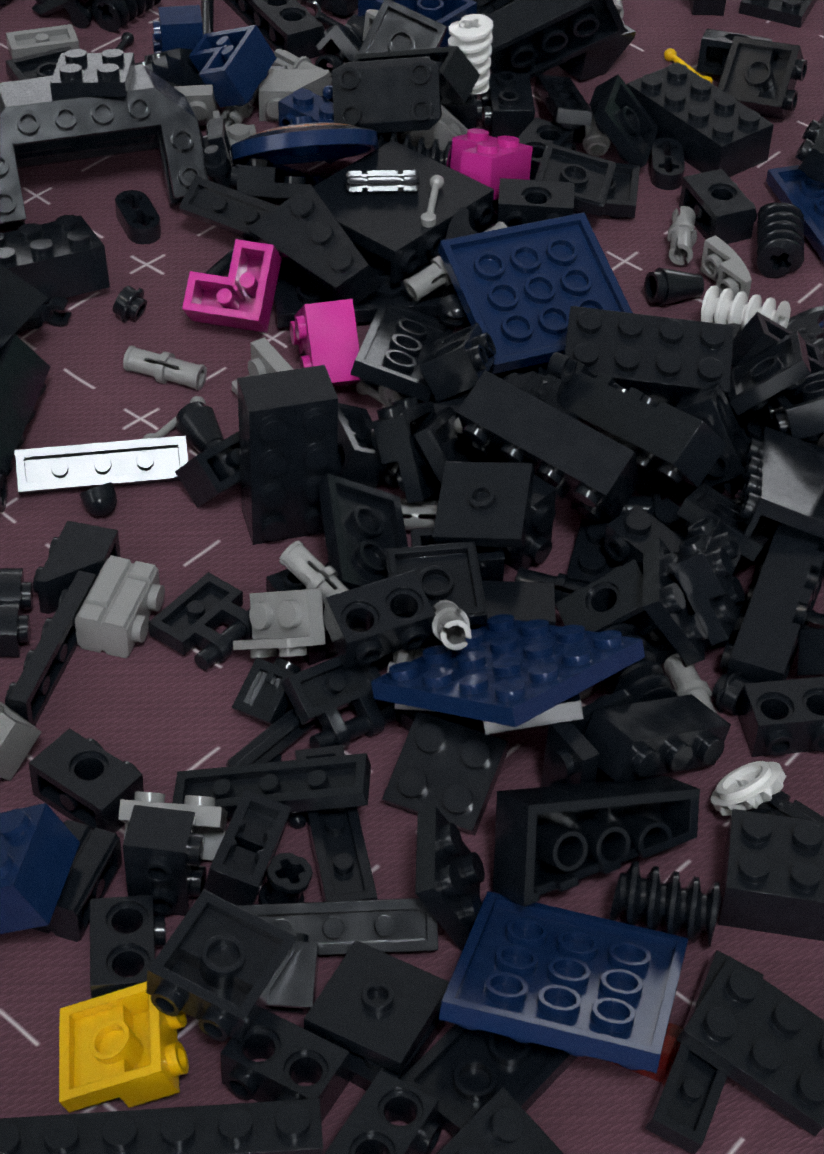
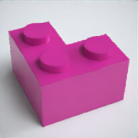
M468 129L467 134L452 137L450 168L494 189V200L499 199L500 178L530 180L533 146L519 143V138L514 136H498L496 138L489 136V131L484 129Z
M235 239L228 277L190 271L182 310L195 322L267 333L282 260L277 249L272 244Z
M353 299L304 304L294 315L295 321H290L292 345H298L299 353L306 354V356H300V368L325 365L333 387L360 382L359 377L350 374L360 350Z

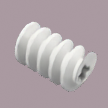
M468 14L463 16L460 21L450 24L448 30L451 36L448 39V46H458L478 71L480 76L472 90V95L482 94L490 88L489 68L491 66L490 55L492 54L491 43L493 41L491 31L493 30V21L483 14Z
M714 285L706 291L703 298L701 322L726 325L736 323L741 325L742 330L755 313L759 312L787 329L791 308L790 304L784 300L776 310V300L772 297L767 298L762 306V298L758 294L752 295L748 302L747 294L744 291L738 292L734 298L733 291L730 288L724 289L720 294L719 288Z

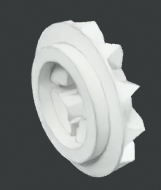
M756 761L733 770L718 783L711 795V803L722 816L731 815L732 809L745 811L752 808L757 809L763 802L771 801L773 794L782 790L786 775L781 765L777 762Z

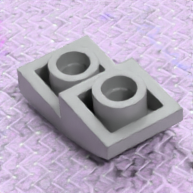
M716 235L704 241L700 271L717 283L716 286L719 288L720 294L724 289L730 288L733 291L734 298L738 292L744 291L749 299L752 279L742 259Z

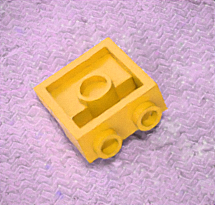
M147 981L60 1008L59 1103L70 1113L119 1097L130 1108L180 1093L179 1076L188 1073L189 1062L183 1045L178 1041L177 1029L186 1026V1013L180 1011L177 1016H169L158 1010L151 1002V995L146 993Z

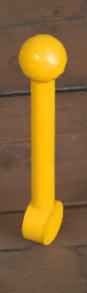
M668 48L665 50L664 58L667 61L685 65L689 70L710 81L712 84L713 79L711 77L703 76L679 58L674 49Z

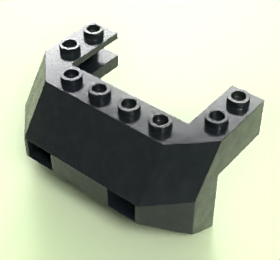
M143 64L135 65L127 96L52 97L50 87L52 76L0 82V229L19 228L25 225V220L27 219L18 168L159 149L169 206H175L182 202L195 176L209 180L205 168V157L198 120L185 95Z

